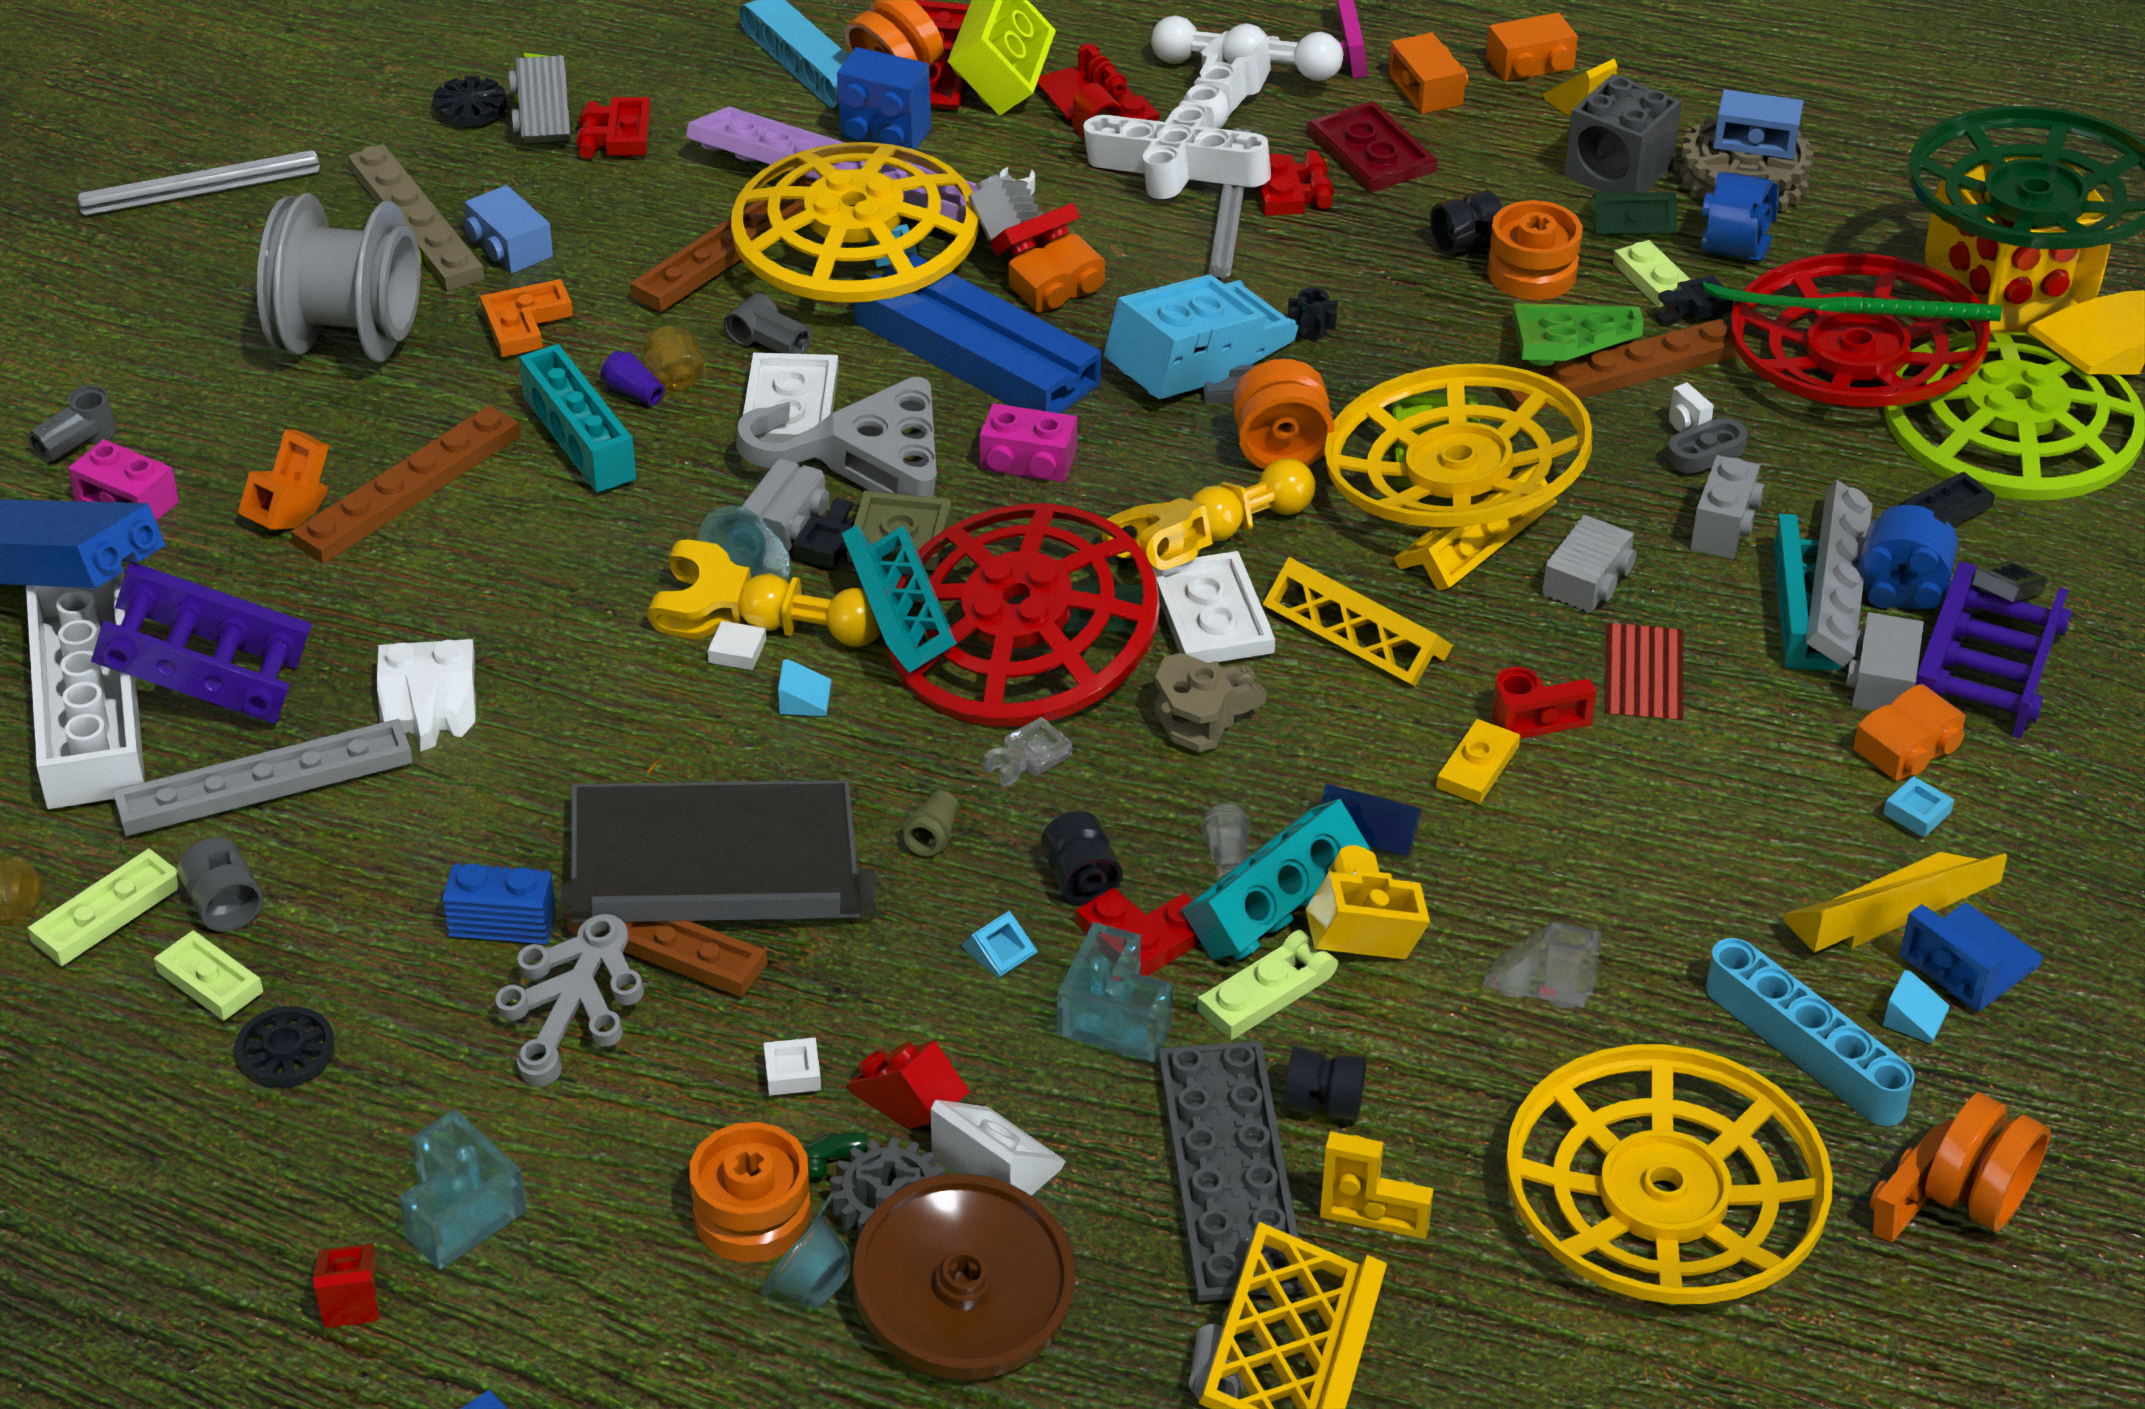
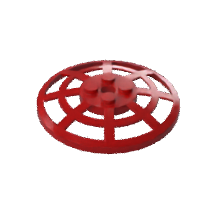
M1836 253L1798 259L1762 274L1743 290L1770 295L1783 287L1795 284L1803 298L1849 296L1873 299H1899L1891 297L1890 294L1895 280H1900L1928 289L1949 302L1982 304L1973 292L1958 280L1935 268L1907 259L1870 253ZM1833 275L1878 276L1873 293L1839 292L1821 295L1812 281V278ZM1741 301L1735 302L1731 317V338L1736 352L1744 363L1761 378L1780 389L1800 397L1852 407L1903 405L1926 400L1948 392L1965 382L1979 369L1987 355L1991 334L1989 320H1968L1975 334V350L1949 352V339L1942 326L1952 320L1948 318L1909 317L1916 322L1905 326L1893 316L1848 314L1791 306L1774 321L1753 311L1758 303ZM1813 312L1817 317L1809 327L1808 332L1789 327L1794 321L1807 313ZM1746 322L1769 333V350L1773 359H1759L1744 342V326ZM1926 333L1931 335L1935 343V353L1910 352L1912 339ZM1782 338L1807 346L1808 356L1787 358L1782 349ZM1966 363L1962 368L1943 379L1919 386L1931 379L1944 364ZM1905 364L1928 365L1921 373L1908 380H1904L1895 373ZM1819 368L1835 377L1831 383H1827L1813 378L1800 370ZM1779 371H1785V372H1786L1787 374H1789L1791 377L1786 376V375L1780 373ZM1878 379L1886 385L1871 388L1849 387L1852 381Z
M1050 503L1018 504L995 508L970 516L946 528L918 550V554L924 564L933 554L949 543L957 547L939 564L929 580L938 601L961 600L964 617L950 627L956 643L958 644L973 633L983 642L993 646L991 660L969 655L954 645L909 673L886 645L894 670L904 685L923 703L944 715L967 723L992 727L1026 726L1049 722L1073 714L1099 701L1117 688L1137 668L1151 645L1158 625L1160 603L1156 577L1148 557L1138 543L1118 525L1095 513L1076 507ZM1032 518L1029 525L999 528L975 538L969 534L971 531L997 522ZM1052 518L1071 520L1094 527L1114 539L1091 545L1080 536L1057 527H1051L1049 524ZM1024 536L1019 551L1008 552L995 557L984 547L988 543L1001 539ZM1044 537L1064 542L1078 550L1058 561L1048 555L1039 553ZM1128 551L1131 553L1141 574L1143 587L1142 605L1115 598L1113 575L1105 560L1106 558ZM965 556L978 566L969 576L966 583L942 584L950 570ZM1092 564L1099 578L1100 594L1073 590L1069 574ZM903 574L896 588L905 589L913 575ZM1015 595L1029 596L1020 604L1007 603ZM914 602L913 604L922 603L923 607L925 602ZM1073 608L1093 611L1094 615L1086 627L1074 639L1069 641L1061 629L1069 620ZM1110 615L1137 622L1135 631L1123 650L1105 668L1094 675L1080 654L1099 637L1108 623ZM926 630L929 640L939 635L938 630ZM1044 641L1053 651L1037 658L1010 662L1013 649L1030 647ZM943 656L963 670L987 676L984 701L970 700L949 693L929 682L922 674ZM1064 665L1078 684L1065 692L1043 699L1020 703H1003L1007 678L1036 675Z

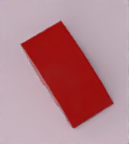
M914 0L932 19L943 40L944 52L941 58L929 68L931 108L959 110L968 82L956 75L948 62V58L970 4Z

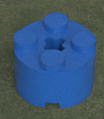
M1719 172L1715 181L1714 194L1707 193L1703 202L1702 216L1709 219L1708 227L1705 229L1702 238V251L1750 260H1763L1773 235L1766 234L1769 230L1770 222L1776 223L1778 213L1779 188L1778 184L1774 183L1775 180Z
M1899 505L1883 511L1881 517L1874 522L1872 521L1868 526L1858 563V572L1864 578L1863 588L1868 593L1869 602L1883 609L1895 607L1905 610H1917L1938 607L1942 597L1949 588L1957 555L1958 538L1954 528L1947 521L1944 525L1941 521L1934 518V511L1921 506Z

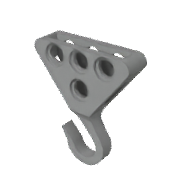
M910 377L833 412L815 427L780 443L765 442L755 436L767 433L788 422L790 402L751 410L744 414L738 422L737 451L746 461L754 465L772 468L779 458L795 463L817 458L826 463L831 470L870 491L934 498L937 470L931 384L922 377ZM908 428H916L921 430L917 434H906L902 432L903 430ZM908 456H920L923 458L915 462L904 460Z

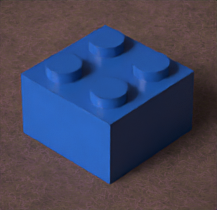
M855 47L837 72L841 138L858 142L892 144L916 150L931 129L929 63Z

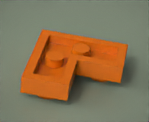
M561 279L480 295L481 310L501 357L522 355L529 351L543 349L542 335L537 323L553 322L560 318L573 316L572 302Z

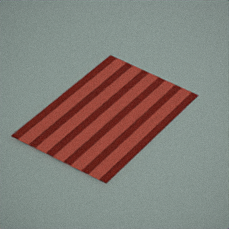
M1607 623L1605 713L1683 720V629Z

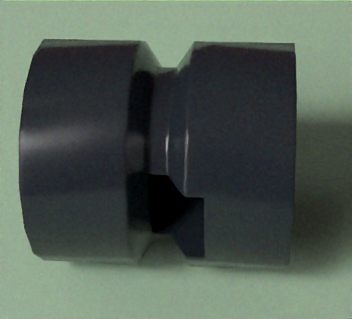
M1485 190L1463 197V200L1456 198L1434 205L1430 212V226L1434 241L1440 251L1449 256L1467 251L1473 245L1481 247L1490 244L1493 218L1502 208L1498 197L1492 191Z
M1083 811L1066 813L1054 819L1045 828L1041 836V847L1049 865L1054 871V876L1066 900L1073 904L1085 905L1112 888L1118 889L1123 879V870L1114 851L1109 847V840L1095 815Z
M1293 1044L1287 1074L1284 1111L1314 1115L1321 1108L1325 1109L1328 1118L1357 1122L1362 1101L1367 1054L1338 1050L1332 1057H1327L1323 1048Z

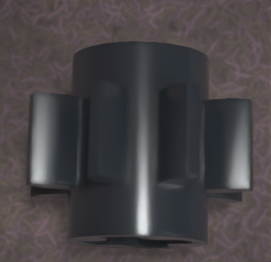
M1306 288L1298 293V299L1289 298L1287 318L1296 321V324L1299 326L1297 330L1298 336L1306 340H1318L1326 335L1327 329H1336L1338 302L1337 300L1329 301L1328 293L1320 288Z

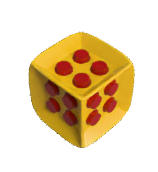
M2008 157V158H2004V159H2005V161L2007 162V161L2017 160V159H2041V158H2039V157ZM2058 161V163L2066 165L2080 173L2073 165ZM1983 163L1972 168L1965 176L1985 182L1986 175L1991 168L1987 163ZM1941 179L1935 197L1944 204L1951 205L1946 195V181ZM1958 187L1959 194L1966 205L1985 203L1983 194ZM2095 188L2089 189L2088 201H2104ZM1931 212L1925 245V264L1958 280L1971 290L1982 304L2002 305L2001 321H1990V330L2027 333L2032 323L2064 308L2098 296L2111 244L2065 250L2013 246L1987 240L1965 232L1943 221ZM2083 213L2075 220L2088 227L2102 220L2107 214ZM1998 215L1981 216L2004 227L2012 228L2014 222ZM2058 226L2032 228L2030 232L2057 233L2067 231ZM1963 320L1970 328H1972L1968 320Z

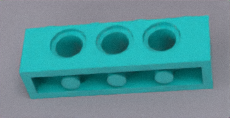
M555 344L519 356L524 399L595 492L598 493L635 480L636 468L633 437L559 344Z
M1341 799L1311 807L1181 910L1212 960L1230 955L1235 960L1251 954L1261 945L1258 938L1265 932L1273 933L1289 924L1293 920L1290 912L1298 906H1308L1328 874V869L1341 848L1348 845H1357L1369 850L1370 847Z

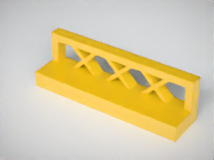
M1538 464L1513 470L1508 478L1525 483L1535 472ZM1545 478L1542 480L1539 486L1548 485ZM1492 490L1471 497V505L1494 500L1507 493ZM1554 497L1537 508L1491 523L1464 527H1433L1394 557V560L1400 570L1423 564L1437 591L1448 589L1556 504L1557 500Z
M1288 557L1262 604L1414 687L1419 682L1432 656L1445 661L1453 647L1452 644L1439 635L1291 557ZM1291 581H1294L1304 588L1307 603L1289 609L1280 604V601ZM1314 593L1321 596V598L1315 600ZM1335 603L1341 608L1344 622L1325 628L1321 625L1318 608ZM1310 612L1311 620L1301 614ZM1351 612L1359 617L1352 619ZM1368 623L1378 626L1381 642L1365 648L1360 647L1355 628ZM1346 631L1348 640L1338 634ZM1388 632L1397 637L1389 639ZM1405 643H1410L1420 648L1408 672L1396 666L1392 648ZM1384 651L1386 660L1375 654Z

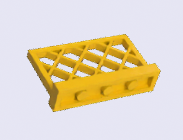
M1259 1222L1254 1229L1198 1404L1210 1409H1274L1271 1402L1290 1396L1297 1409H1346L1387 1263L1366 1255L1361 1265ZM1263 1244L1283 1252L1290 1266L1272 1271L1261 1253ZM1323 1269L1341 1277L1340 1287L1323 1293L1311 1272ZM1256 1271L1258 1276L1253 1277L1254 1272ZM1297 1276L1309 1298L1291 1303L1279 1282ZM1265 1287L1277 1308L1258 1314L1247 1294L1249 1291ZM1317 1309L1327 1326V1331L1310 1336L1298 1314ZM1242 1313L1245 1319L1239 1320ZM1284 1319L1296 1341L1278 1347L1265 1325ZM1252 1330L1264 1352L1245 1358L1234 1340V1335ZM1322 1346L1321 1351L1319 1352L1317 1347ZM1303 1352L1315 1372L1314 1375L1297 1380L1285 1357ZM1228 1356L1231 1362L1225 1364ZM1271 1363L1283 1385L1264 1391L1252 1368ZM1238 1373L1250 1396L1239 1400L1218 1391L1220 1379ZM1309 1389L1308 1395L1306 1396L1304 1391Z

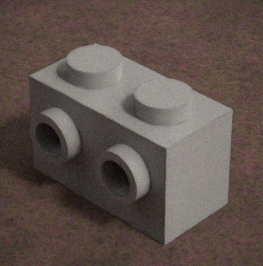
M1716 455L1697 507L1691 550L1735 559L1742 536L1749 537L1755 518V511L1752 509L1759 510L1762 502L1765 484L1758 483L1760 464L1747 462L1739 458Z

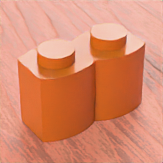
M1067 234L1054 239L1044 248H1034L1022 252L1008 263L1009 287L1036 312H1046L1060 307L1070 297L1076 298L1095 292L1105 283V259L1078 234Z
M1919 684L1903 692L1891 705H1884L1866 716L1857 725L1853 749L1895 781L1902 780L1910 774H1920L1927 767L1931 759H1935L1944 753L1951 754L1959 747L1964 738L1963 727L1966 715L1924 684Z

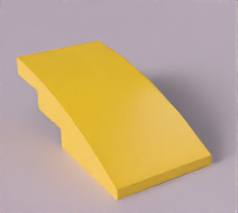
M2145 290L2125 291L2096 297L2064 308L2032 323L2027 332L2086 374L2139 375L2145 364Z

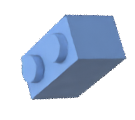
M1724 89L1713 148L1794 160L1804 100Z
M508 185L465 201L467 219L464 220V229L468 238L474 243L477 242L487 251L489 257L494 262H499L509 273L512 274L553 257L550 223Z

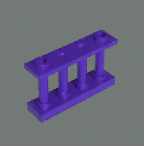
M1959 561L1919 668L1915 686L1924 684L1942 698L1944 694L2018 713L2012 737L2021 739L2027 721L2036 723L2044 696L2036 693L2056 634L2065 636L2072 614L2071 609L2064 608L2068 589L2059 587L2052 609L2022 601L2012 602L1996 594L1980 591L1981 587L1972 584L1977 566ZM1975 608L2045 626L2046 628L2043 637L1971 619V614L1965 611L1974 612ZM1966 636L2034 654L2036 657L2033 666L1960 647L1961 642L1955 641V638L1964 641ZM1958 665L2025 683L2026 687L2023 695L1950 676V671L1945 670V667L1954 669V666Z
M130 562L115 605L116 608L126 611L120 626L105 620L103 621L91 662L276 724L290 683L278 680V674L282 664L297 668L312 623L147 566ZM148 618L172 626L167 641L140 633L139 630L144 619ZM191 633L218 642L213 657L185 648ZM236 649L264 658L259 673L231 664Z

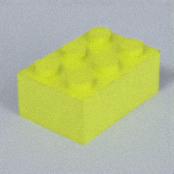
M971 0L948 62L956 75L965 79L978 93L981 101L990 106L1000 116L1034 93L1056 30L1028 0Z

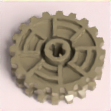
M1713 118L1705 119L1704 126L1695 124L1692 127L1691 133H1686L1682 146L1679 178H1682L1681 185L1684 189H1691L1690 196L1693 199L1704 200L1707 193L1714 194L1715 181L1719 172L1775 180L1774 183H1777L1779 188L1778 211L1780 212L1788 210V204L1797 205L1801 201V196H1806L1814 154L1810 150L1808 139H1800L1801 132L1798 133L1794 160L1713 148L1717 120Z

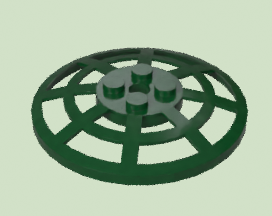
M2040 106L1990 107L1965 112L1932 126L1919 137L1912 148L1908 176L1910 186L1916 197L1929 211L1943 221L1981 238L2013 246L2065 250L2111 244L2129 238L2145 229V214L2129 223L2107 229L2116 223L2124 213L2145 211V200L2127 201L2126 187L2118 177L2137 165L2145 172V141L2132 132L2111 122L2087 114ZM2014 127L2050 130L2046 145L2010 144L1993 146L1984 131ZM2067 133L2101 142L2125 156L2105 166L2086 155L2063 149ZM1967 135L1977 150L1961 158L1951 169L1928 159L1940 146ZM2039 157L2041 159H2017L2006 162L2004 158ZM2058 161L2077 166L2091 174L2083 177L2074 169L2060 164ZM1983 163H1987L1991 168L1986 175L1985 182L1965 176L1972 168ZM1922 170L1946 181V195L1951 205L1941 202L1924 186L1920 178ZM2102 184L2108 187L2113 197V202L2088 201L2089 189ZM1958 187L1983 194L1985 203L1966 205L1959 194ZM2083 213L2107 214L2102 220L2088 227L2075 220ZM1998 215L2014 222L2012 228L2004 227L1981 216ZM2058 226L2067 232L2038 233L2030 231L2036 227Z

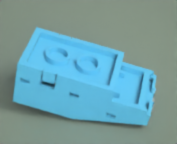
M1209 274L1119 297L1104 357L1116 365L1123 374L1130 376L1143 386L1150 395L1162 399L1200 389L1209 381L1215 384L1227 379L1230 370L1233 368L1252 365L1293 342L1299 326L1294 319L1287 318L1282 312H1278L1263 301L1262 298L1246 288L1241 280L1223 284L1213 275Z

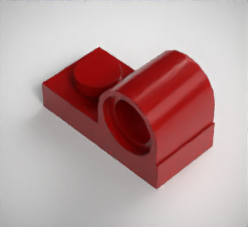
M1089 83L1083 86L1074 97L1072 127L1084 141V123L1094 116L1112 115L1159 121L1160 114L1142 94L1128 96L1123 100L1116 101L1099 83Z
M1508 667L1500 671L1495 680L1492 719L1496 726L1520 734V739L1590 726L1593 720L1597 690L1590 678L1544 687L1535 672L1523 667Z

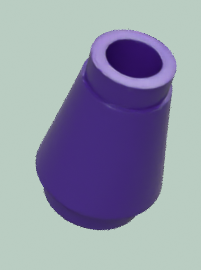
M621 350L613 352L605 360L601 368L600 376L605 381L607 388L645 403L650 407L656 405L664 395L665 386L631 352L624 353Z

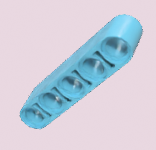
M754 0L741 5L739 17L742 27L748 36L828 107H839L837 72L849 55L786 0Z
M1725 938L1713 946L1705 987L1707 994L1713 1001L1868 1121L1881 1126H1893L1905 1118L1915 1078L1913 1068L1906 1061L1750 943L1742 939Z

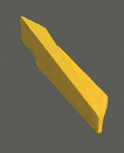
M1938 852L1832 900L1790 911L1784 915L1783 921L1814 953L1842 940L1852 949L1905 925L1908 914L1921 904L1934 912L2001 882L2007 854L2002 853L1976 859Z

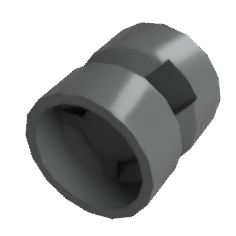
M217 837L199 841L187 849L180 858L177 867L179 879L187 894L192 898L193 905L202 922L209 929L219 932L232 931L243 927L259 913L264 901L262 890L253 874L249 871L247 863L238 847L231 840Z

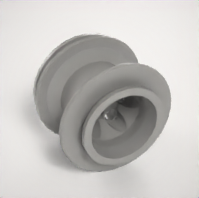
M310 193L301 194L298 198L295 196H285L277 201L267 219L262 235L257 268L259 318L263 333L273 348L288 350L296 356L303 355L317 340L322 326L357 329L365 354L375 363L384 362L392 354L398 341L403 340L408 335L414 322L421 278L417 238L412 228L406 225L403 213L397 204L391 200L382 201L371 213L365 229L353 230L330 228L323 206Z

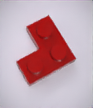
M1074 203L1007 228L989 242L996 256L1011 251L1013 257L1030 249L1044 248L1054 239L1069 234L1068 226L1078 220L1080 216Z
M1115 888L1108 890L1076 909V925L1139 980L1144 979L1201 944V941L1181 910L1193 900L1185 893H1182L1147 915Z

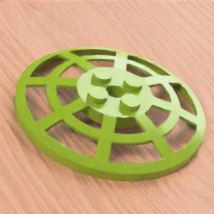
M1991 330L1987 352L1999 351L2002 360L1981 364L1979 369L1968 378L1967 384L1958 385L1948 392L1926 400L1903 405L1884 406V416L1889 430L1898 444L1914 460L1945 479H1949L1964 471L1994 493L1995 496L2004 498L2057 500L2081 496L2102 489L2120 479L2133 467L2141 454L2145 438V411L2139 397L2125 379L2120 375L2096 374L2111 385L2124 400L2108 396L2102 385L2092 374L2084 373L2032 334L2024 332ZM1974 331L1947 335L1949 348L1970 345L1954 352L1970 351L1976 348ZM1930 340L1910 352L1935 353V343L1933 340ZM2018 352L2038 355L2054 362L2042 365L2023 361L2020 359ZM1966 363L1944 364L1926 384L1942 379V376L1949 367L1952 366L1960 369ZM1905 364L1895 373L1902 378L1903 372L1912 365ZM2073 371L2088 385L2091 391L2069 388L2060 376ZM1964 398L1965 407L1971 417L1965 422L1961 421L1950 411L1944 400ZM2071 402L2096 406V414L2087 427L2069 414ZM1928 403L1936 418L1953 433L1937 448L1912 426L1904 414L1903 408ZM2110 410L2134 417L2132 435L2125 447L2117 454L2098 437L2107 425ZM1987 427L2002 434L2017 436L2019 442L1999 439L1980 431ZM2060 427L2072 435L2071 437L2053 442L2038 443L2037 436L2049 434ZM1968 442L1993 452L2020 456L2022 476H2012L1984 470L1954 458V456ZM2085 446L2103 463L2077 474L2041 477L2039 457L2063 455Z

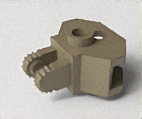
M1178 653L1164 657L1157 671L1155 684L1160 693L1154 704V712L1172 742L1197 752L1217 748L1224 728L1233 726L1235 715L1259 708L1261 705H1264L1263 703L1267 701L1266 697L1268 696L1264 687L1254 681L1256 678L1254 676L1255 673L1249 665L1239 664L1237 667L1234 665L1221 669L1217 661L1207 663L1184 653ZM1180 716L1188 719V721L1180 723L1174 721L1173 718Z

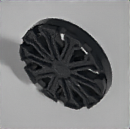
M464 76V80L459 81L458 78L447 81L444 83V87L439 86L434 91L432 99L434 113L441 121L462 127L479 126L492 122L499 118L507 107L506 92L503 86H499L498 82L493 79L485 78L481 80L480 76Z
M298 1006L278 1007L255 1016L241 1029L235 1043V1053L241 1072L247 1078L253 1079L254 1083L265 1088H273L274 1085L287 1089L303 1085L302 1081L307 1079H315L323 1073L328 1062H332L335 1052L333 1030L325 1017L314 1010ZM291 1019L297 1020L295 1024L290 1023ZM272 1023L273 1027H271L270 1029L265 1027L266 1025ZM315 1025L317 1026L316 1028L306 1032L309 1028H312ZM250 1038H251V1039H257V1038H258V1039L261 1040V1041H250L249 1039H250ZM294 1064L298 1065L300 1069L294 1070ZM283 1066L284 1073H278L280 1068Z

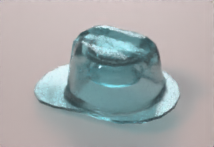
M728 505L719 507L706 516L699 528L698 541L718 544L728 553L730 560L734 564L750 568L751 578L760 574L772 573L785 578L789 582L792 567L789 552L778 536L755 513L745 507Z
M832 1191L808 1231L789 1249L774 1268L762 1288V1295L766 1297L773 1291L778 1290L800 1303L819 1307L824 1305L844 1284L850 1274L851 1258L849 1251L823 1220L834 1199L835 1191Z

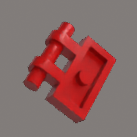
M611 97L610 106H600L595 101H588L579 116V126L581 129L577 132L576 145L579 148L580 156L586 159L593 157L599 146H606L607 155H620L623 157L647 155L651 118L650 97Z
M1310 150L1305 153L1304 163H1295L1292 154H1269L1271 178L1267 183L1257 186L1265 216L1304 214L1305 204L1317 203L1321 209H1327L1332 205L1333 185L1331 180L1326 177L1328 174L1326 161L1320 157L1316 150Z

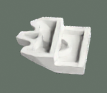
M473 639L379 645L377 692L380 723L399 719L404 733L410 732L415 736L420 752L436 746L440 730H448L453 736L462 737L476 722V694L474 687L475 650Z

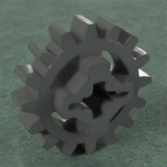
M891 1138L888 1147L880 1148V1145L874 1139L869 1141V1151L865 1153L853 1147L850 1149V1163L838 1160L836 1163V1176L830 1178L833 1215H841L842 1228L845 1231L858 1226L860 1236L865 1223L872 1213L888 1197L916 1181L945 1175L944 1166H936L935 1154L933 1152L919 1156V1145L916 1142H912L906 1149L899 1148L898 1139Z

